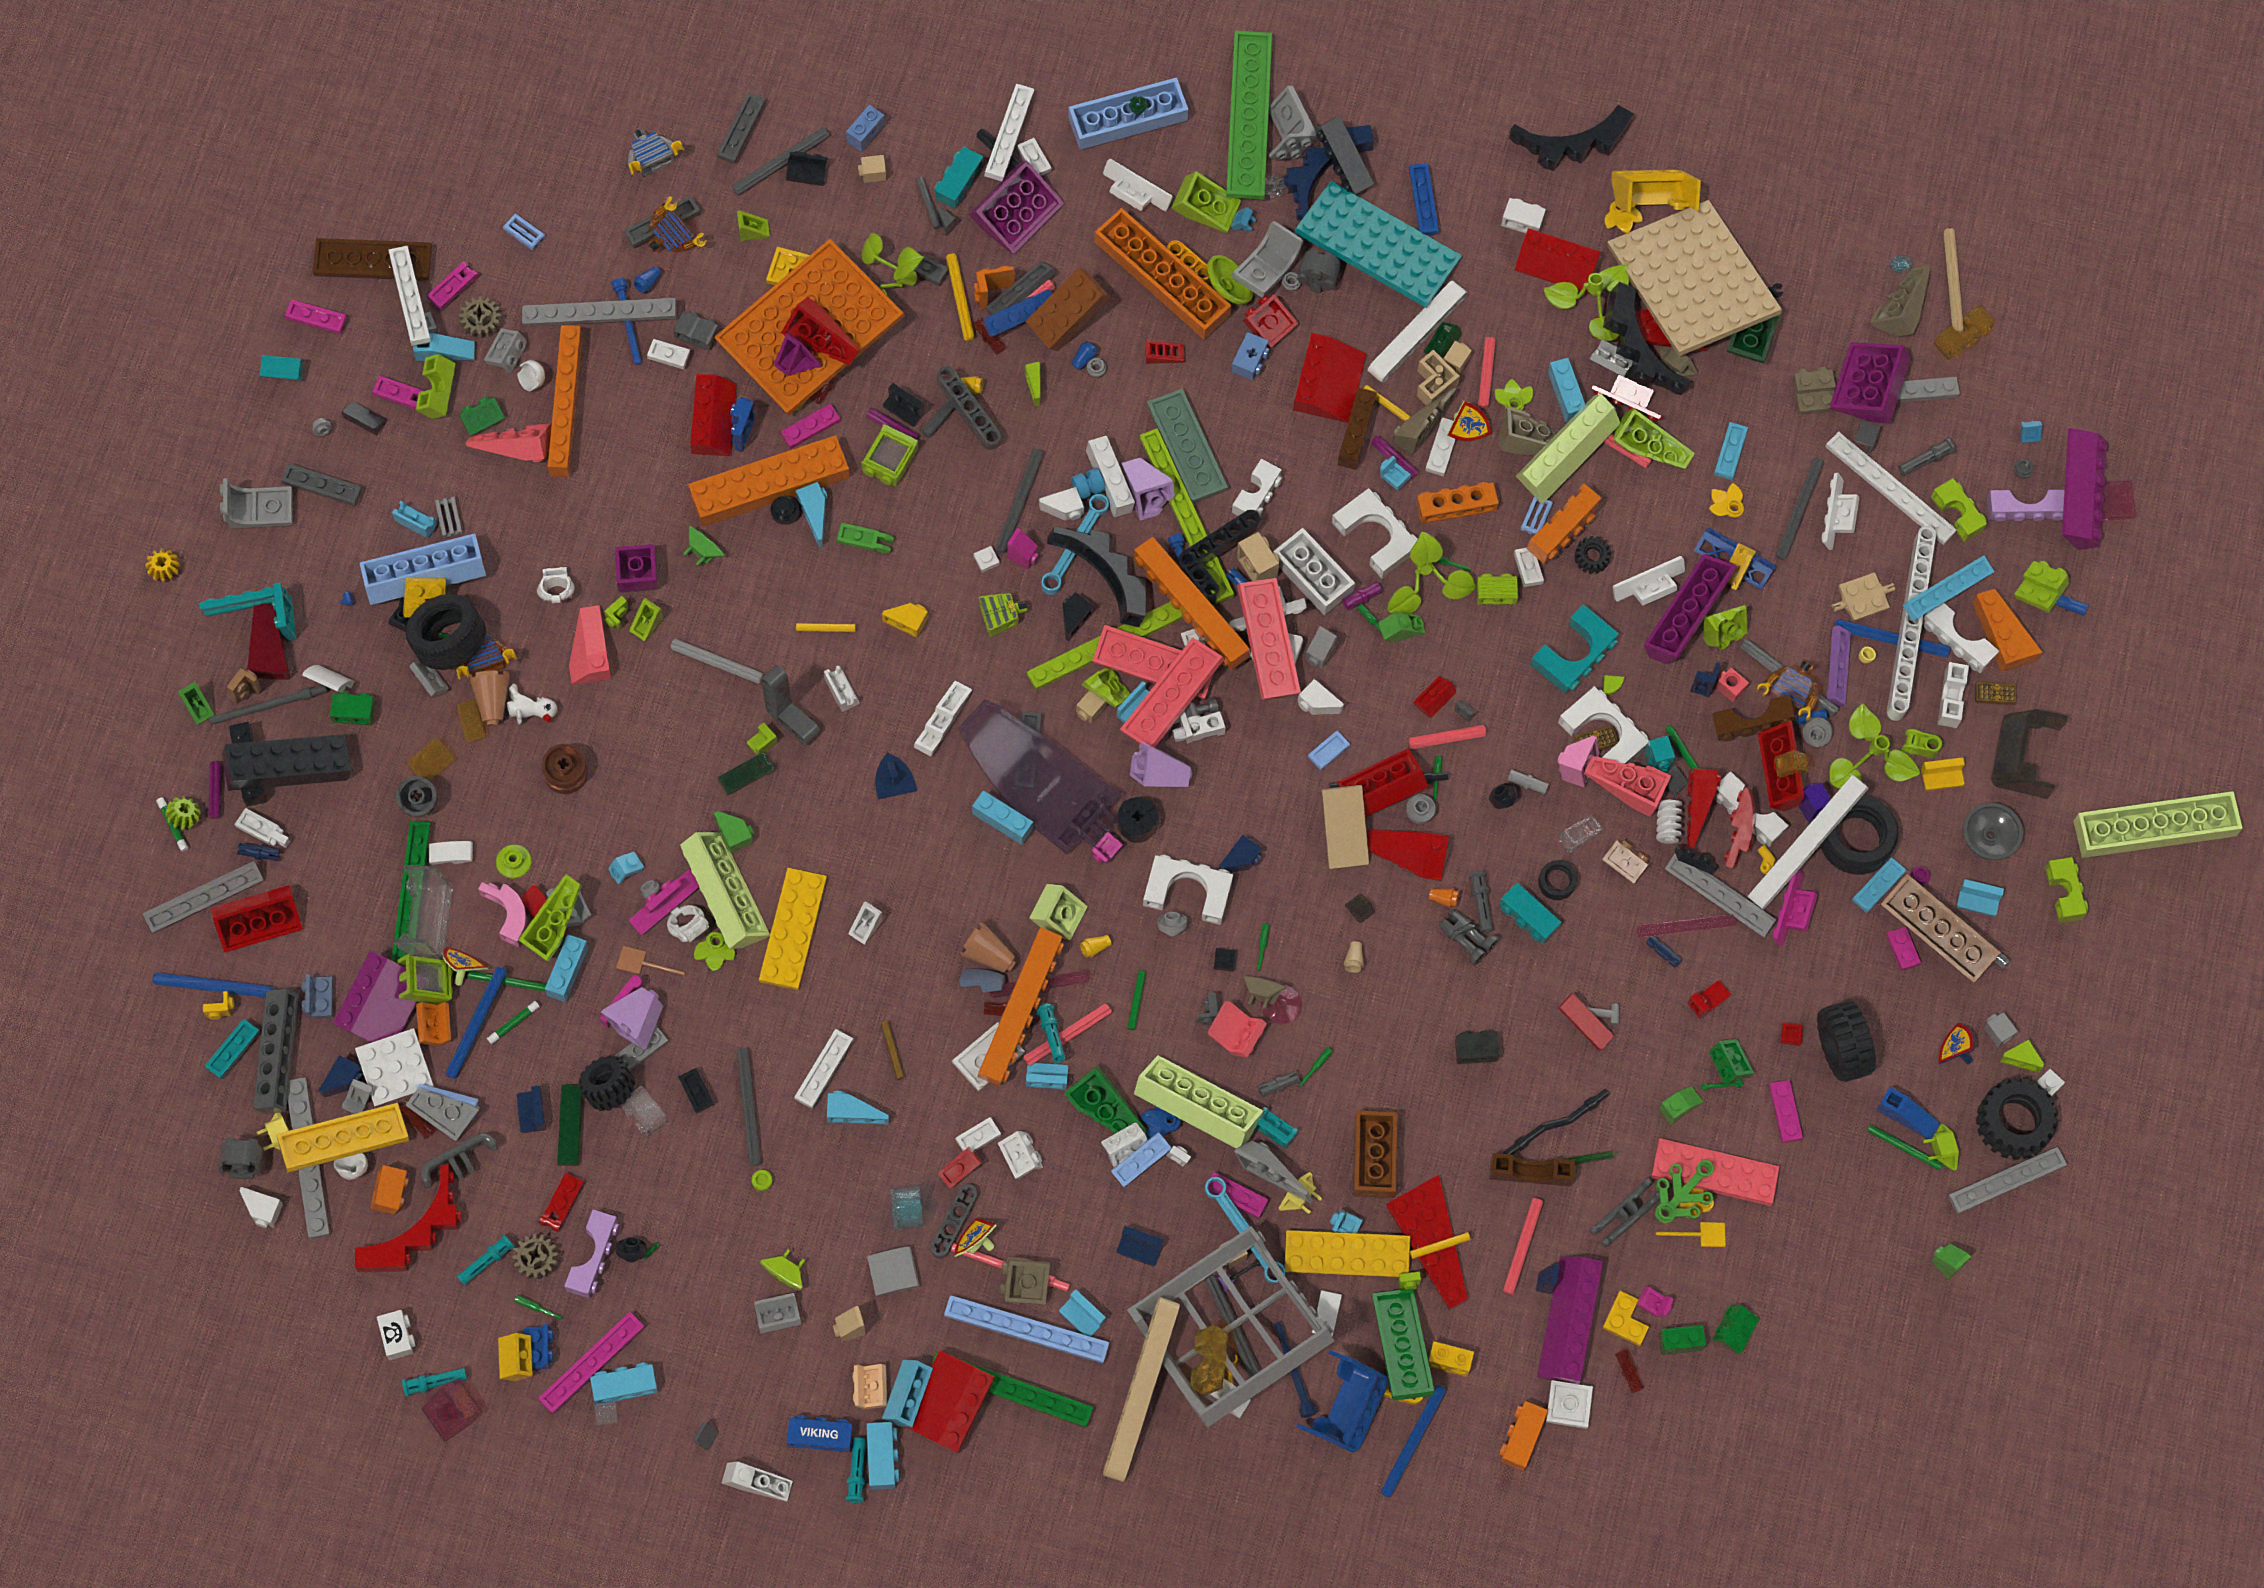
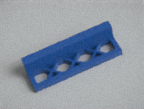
M1708 527L1694 551L1720 559L1718 552L1725 551L1729 553L1731 559L1738 543ZM1705 540L1710 542L1714 551L1706 552L1701 549ZM1755 554L1743 580L1762 590L1769 576L1775 570L1776 565ZM1760 571L1765 574L1761 583L1754 580L1752 572Z

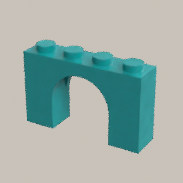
M1584 604L1570 617L1568 625L1586 639L1590 647L1589 655L1580 661H1567L1557 655L1547 645H1544L1532 657L1530 663L1534 669L1564 694H1567L1570 690L1574 691L1580 684L1579 680L1583 676L1586 678L1592 672L1593 665L1595 663L1600 664L1606 656L1605 653L1608 650L1612 651L1618 644L1617 638L1619 633Z

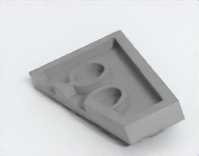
M419 1087L406 1104L407 1107L454 1141L458 1139L480 1109L478 1106Z

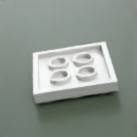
M414 1028L355 1048L367 1085L373 1087L370 1094L375 1107L414 1094L419 1084L434 1087Z

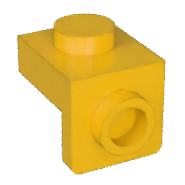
M224 991L223 1003L203 1004L204 1015L211 1020H219L221 1017L231 1016V1009H234V998L230 997L228 991Z

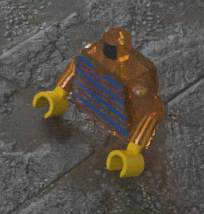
M671 196L667 198L666 203H663L653 211L649 231L654 238L647 243V246L653 252L661 246L667 251L679 252L696 246L702 247L706 244L707 240L700 241L699 239L704 233H699L694 238L695 234L675 211L678 202L675 204L669 203L672 200Z
M489 635L485 636L484 642L476 655L456 669L458 679L461 680L460 677L464 675L470 678V674L476 677V672L500 671L507 668L506 664H509V659L515 658L516 660L517 657L513 649H509L499 640H493Z
M1803 659L1800 666L1795 664L1783 666L1774 671L1764 681L1765 684H1759L1756 692L1760 688H1764L1766 692L1762 697H1765L1768 694L1769 688H1771L1770 692L1779 697L1790 695L1792 704L1800 709L1798 713L1799 718H1801L1803 713H1807L1806 721H1809L1811 719L1810 711H1813L1819 699V687L1816 683L1817 677L1810 673L1814 664L1807 659Z

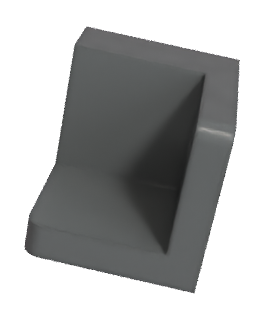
M1863 420L1859 426L1855 442L1869 446L1867 453H1871L1880 426Z

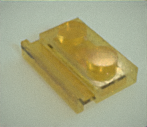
M435 737L406 762V765L416 776H421L431 781L455 760V757Z

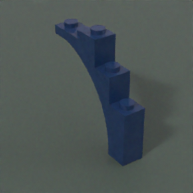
M1371 125L1346 127L1358 153L1373 150L1374 140ZM1324 145L1319 148L1306 149V156H1303V166L1286 168V175L1283 176L1284 187H1287L1288 194L1293 193L1294 203L1298 205L1296 219L1300 220V222L1309 211L1307 201L1314 184L1333 165L1331 159H1328L1325 155Z

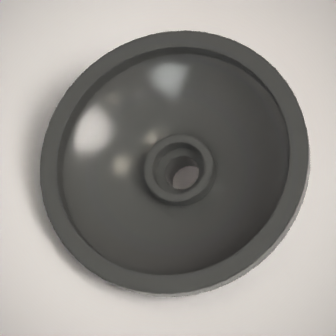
M1984 803L1973 808L1966 816L1963 823V837L1968 848L1977 856L1987 860H2002L2014 854L2019 848L2023 838V828L2018 816L2008 807L1998 803ZM1987 834H1991L1993 838H1988Z

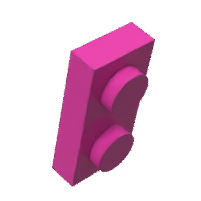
M1906 927L1887 932V939L1901 971L1921 964Z

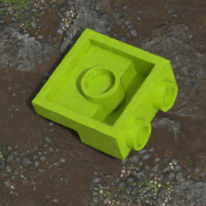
M2033 561L2023 575L2024 581L2014 596L2015 599L2049 613L2069 585L2068 575L2062 568H2057L2056 570L2050 568L2049 564L2045 561H2040L2039 563Z

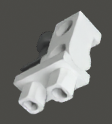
M1215 697L1207 699V703L1195 705L1190 702L1174 723L1180 722L1181 728L1172 730L1175 742L1186 740L1187 744L1213 735H1224L1225 725ZM1207 711H1210L1211 713L1203 717L1200 716V714L1205 713Z

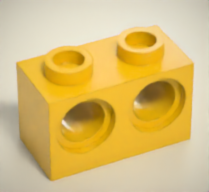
M1433 1342L1428 1359L1429 1367L1467 1377L1474 1352Z

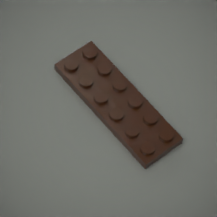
M316 238L313 275L395 279L389 249L408 246L415 279L429 281L432 243Z

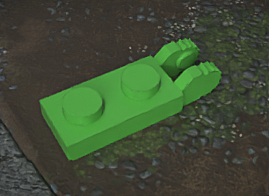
M841 523L836 542L890 554L891 548L886 545L877 544V541L893 543L894 537L889 534L880 533L877 530Z

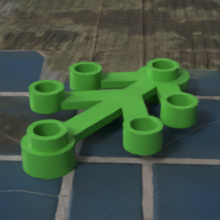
M1702 1160L1696 1166V1173L1683 1188L1681 1185L1682 1167L1679 1164H1673L1669 1168L1668 1172L1672 1177L1674 1198L1670 1202L1668 1201L1667 1193L1669 1187L1668 1180L1661 1178L1656 1182V1189L1659 1191L1660 1204L1655 1209V1216L1658 1221L1670 1223L1675 1217H1688L1691 1220H1695L1700 1215L1698 1207L1691 1206L1689 1209L1676 1208L1678 1204L1701 1202L1703 1205H1709L1713 1201V1195L1710 1192L1688 1194L1702 1178H1707L1713 1173L1714 1166L1710 1161ZM1701 1167L1706 1168L1707 1173H1702ZM1672 1168H1677L1678 1174L1673 1173ZM1659 1182L1665 1183L1666 1187L1661 1188ZM1704 1195L1709 1197L1708 1202L1703 1199ZM1662 1210L1668 1212L1667 1217L1662 1215ZM1690 1210H1695L1696 1216L1691 1215Z

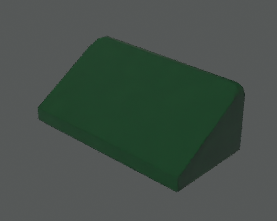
M1442 322L1425 348L1424 353L1429 354L1434 350L1444 359L1455 341L1458 342L1462 336L1458 325Z

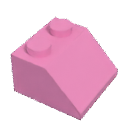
M1591 736L1568 745L1565 751L1560 753L1558 763L1562 780L1585 787L1589 779L1584 774L1592 756L1599 757L1600 755L1597 737Z

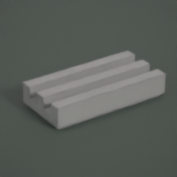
M450 497L451 499L444 498L443 501L435 500L443 538L463 534L454 497ZM449 504H452L457 531L453 530ZM440 506H444L448 526L450 532L447 533Z

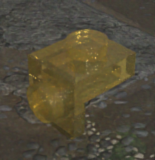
M1792 750L1774 757L1777 776L1785 777L1798 771L1802 773L1808 772V760L1805 753Z

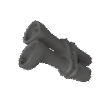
M1452 909L1448 916L1455 925L1453 926L1446 919H1442L1439 925L1449 939L1456 940L1469 953L1470 962L1475 966L1484 959L1486 954L1491 952L1498 943L1499 938L1496 935H1491L1488 938L1484 937L1476 930L1477 926L1472 924L1473 921L1468 920ZM1465 935H1468L1471 939H1473L1481 948H1477L1475 945H1473L1465 937Z

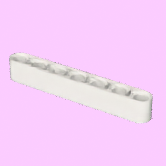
M1450 281L1430 302L1427 308H1424L1371 363L1367 371L1381 383H1384L1460 305L1468 292L1454 281Z

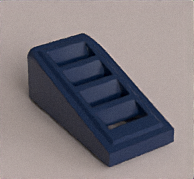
M1558 1264L1551 1265L1539 1272L1536 1291L1547 1294L1553 1292L1560 1266Z

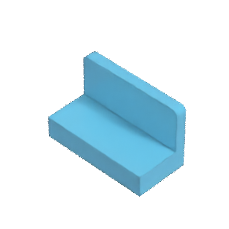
M1144 681L1117 708V717L1125 723L1149 693Z
M1964 879L1960 887L1957 908L1995 917L2004 889Z
M1044 1063L1027 1065L1026 1087L1067 1090L1068 1066Z
M1076 1289L1070 1295V1299L1059 1310L1060 1314L1077 1330L1089 1337L1106 1322V1317Z

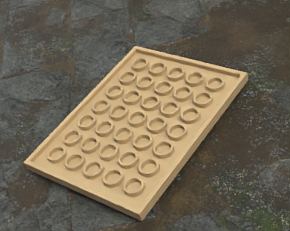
M1709 200L1699 204V211L1688 208L1607 241V247L1618 264L1628 265V270H1625L1628 273L1629 281L1678 356L1781 314V307Z

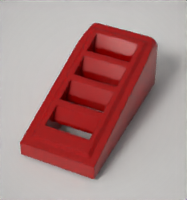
M1145 341L1146 364L1184 363V344ZM1169 349L1171 350V356H1167V350ZM1174 349H1178V357L1175 356ZM1159 350H1163V355H1159Z

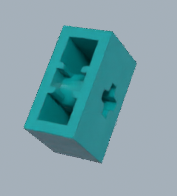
M1668 736L1649 740L1644 752L1647 765L1665 773L1670 771L1675 759Z

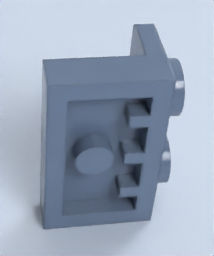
M306 974V980L302 981V991L305 993V1000H302V1011L306 1013L308 1019L333 1018L332 976L311 977L310 974Z

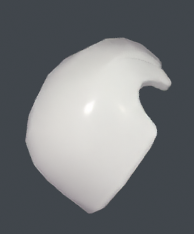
M528 360L520 365L522 370L517 374V377L525 390L530 392L543 385L545 372L540 363Z
M363 1153L337 1159L334 1161V1168L342 1178L354 1180L366 1172L368 1159Z

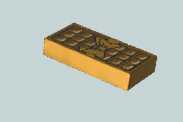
M1976 682L1975 703L2015 705L2016 684Z
M1612 725L1574 737L1575 742L1591 736L1597 737L1599 751L1613 747L1618 743Z

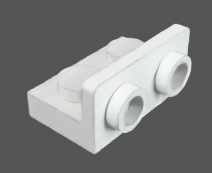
M1134 1123L1103 1140L1101 1143L1108 1153L1112 1166L1116 1167L1143 1145L1147 1138L1139 1125Z
M1017 1131L998 1143L1015 1179H1020L1035 1169L1040 1170L1043 1168L1041 1164L1042 1158L1034 1150L1031 1136L1022 1131Z

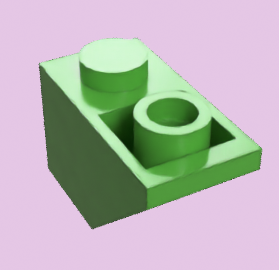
M1395 612L1379 622L1383 638L1387 641L1397 642L1426 633L1420 615Z

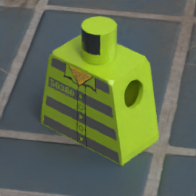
M1010 593L979 597V606L989 637L1017 626V614L1027 612L1025 600L1014 603Z

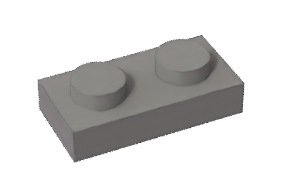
M414 661L410 665L411 670L431 697L445 694L449 688L435 669L424 666L420 661Z

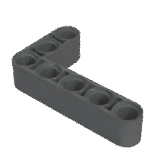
M775 665L761 679L765 709L799 741L808 745L821 730L815 722L791 702L788 675L782 668Z

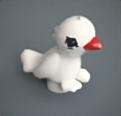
M512 684L509 688V696L513 701L507 702L510 717H517L519 725L522 723V718L533 715L543 718L549 724L556 715L557 705L551 699L543 697L540 699L537 697V702H534L530 698L518 693L516 684Z

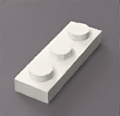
M1441 419L1425 471L1444 477L1456 440L1447 436L1453 423L1452 420Z

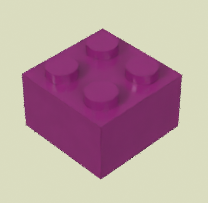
M654 544L615 547L616 577L619 592L658 589Z

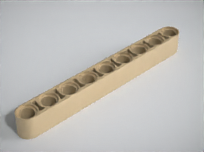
M1159 1297L1105 1464L1103 1476L1121 1482H1124L1178 1314L1180 1304Z

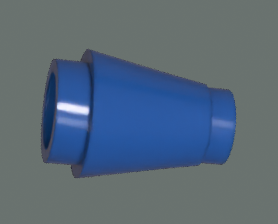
M653 266L636 276L633 282L635 288L641 293L648 292L661 276V271Z
M1085 341L1084 344L1081 343L1071 365L1080 370L1096 356L1097 348L1088 341Z

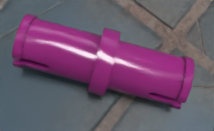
M1374 582L1364 589L1359 588L1356 590V593L1342 599L1343 606L1346 610H1350L1360 603L1365 604L1368 602V599L1382 593L1381 587L1377 582Z

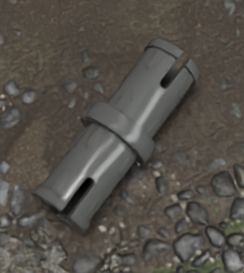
M1294 1070L1281 1077L1275 1076L1273 1080L1257 1085L1261 1097H1265L1276 1091L1282 1092L1284 1088L1300 1083L1297 1072Z

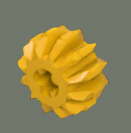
M161 548L160 553L153 550L154 556H148L149 562L145 566L149 569L147 571L148 575L153 576L155 581L161 578V581L165 582L166 578L173 579L172 574L178 575L177 568H180V563L178 562L177 555L173 554L171 550L165 552Z

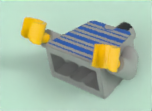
M639 129L633 134L636 140L631 143L632 149L629 151L627 164L631 175L634 174V171H639L641 177H644L674 163L673 153L677 156V151H684V147L681 141L673 142L663 136H658L655 132L646 135L643 129Z

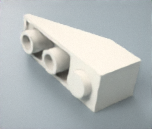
M738 1461L727 1463L722 1484L739 1490L782 1501L788 1500L793 1482Z

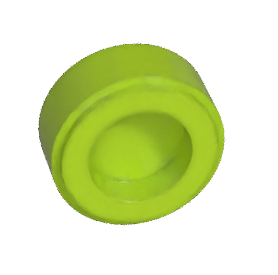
M758 1170L753 1174L752 1185L756 1190L763 1192L772 1186V1176L768 1171Z

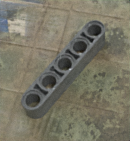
M950 366L941 367L936 377L937 385L982 446L988 450L995 449L1001 438L999 430L955 370ZM947 374L950 379L944 380L941 375ZM959 390L962 394L957 396L952 391ZM970 405L973 410L967 411L964 409V406ZM975 421H982L984 426L976 425ZM993 436L996 441L990 442L986 437Z

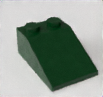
M1779 316L1772 317L1732 334L1727 352L1764 363Z

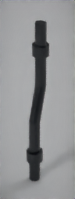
M1604 1089L1593 1098L1589 1097L1581 1107L1567 1117L1540 1124L1524 1137L1520 1136L1516 1139L1514 1144L1506 1149L1503 1154L1513 1155L1517 1151H1522L1528 1147V1143L1544 1131L1570 1125L1586 1112L1594 1110L1598 1103L1609 1096L1608 1092Z

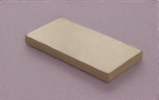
M1362 785L1321 789L1329 869L1368 865L1369 858Z

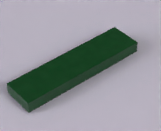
M561 1085L558 1166H578L582 1106V1092L579 1085Z

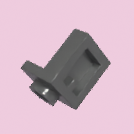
M1216 992L1207 993V1000H1204L1205 1012L1209 1013L1198 1014V1023L1212 1025L1218 1014Z

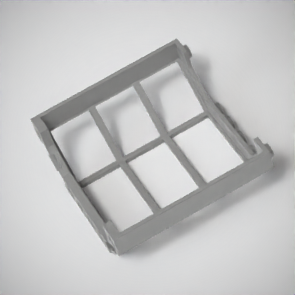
M1252 1226L1127 1309L1133 1321L1146 1338L1150 1325L1146 1318L1153 1314L1159 1297L1173 1301L1179 1296L1207 1339L1175 1361L1166 1349L1162 1364L1207 1427L1334 1342L1331 1336L1333 1332L1331 1326L1327 1321L1323 1322L1318 1317L1312 1306H1306L1308 1301L1302 1293L1298 1295V1287L1293 1280L1288 1281L1263 1244L1266 1241L1260 1231L1255 1232ZM1252 1246H1255L1283 1288L1250 1310L1222 1267ZM1217 1271L1245 1314L1212 1335L1184 1292ZM1287 1293L1316 1334L1283 1355L1254 1315ZM1249 1319L1275 1354L1277 1360L1244 1381L1217 1343V1340ZM1212 1345L1239 1383V1386L1206 1407L1179 1369V1366Z

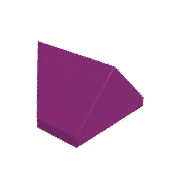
M789 333L785 335L774 366L787 376L822 366L810 351Z

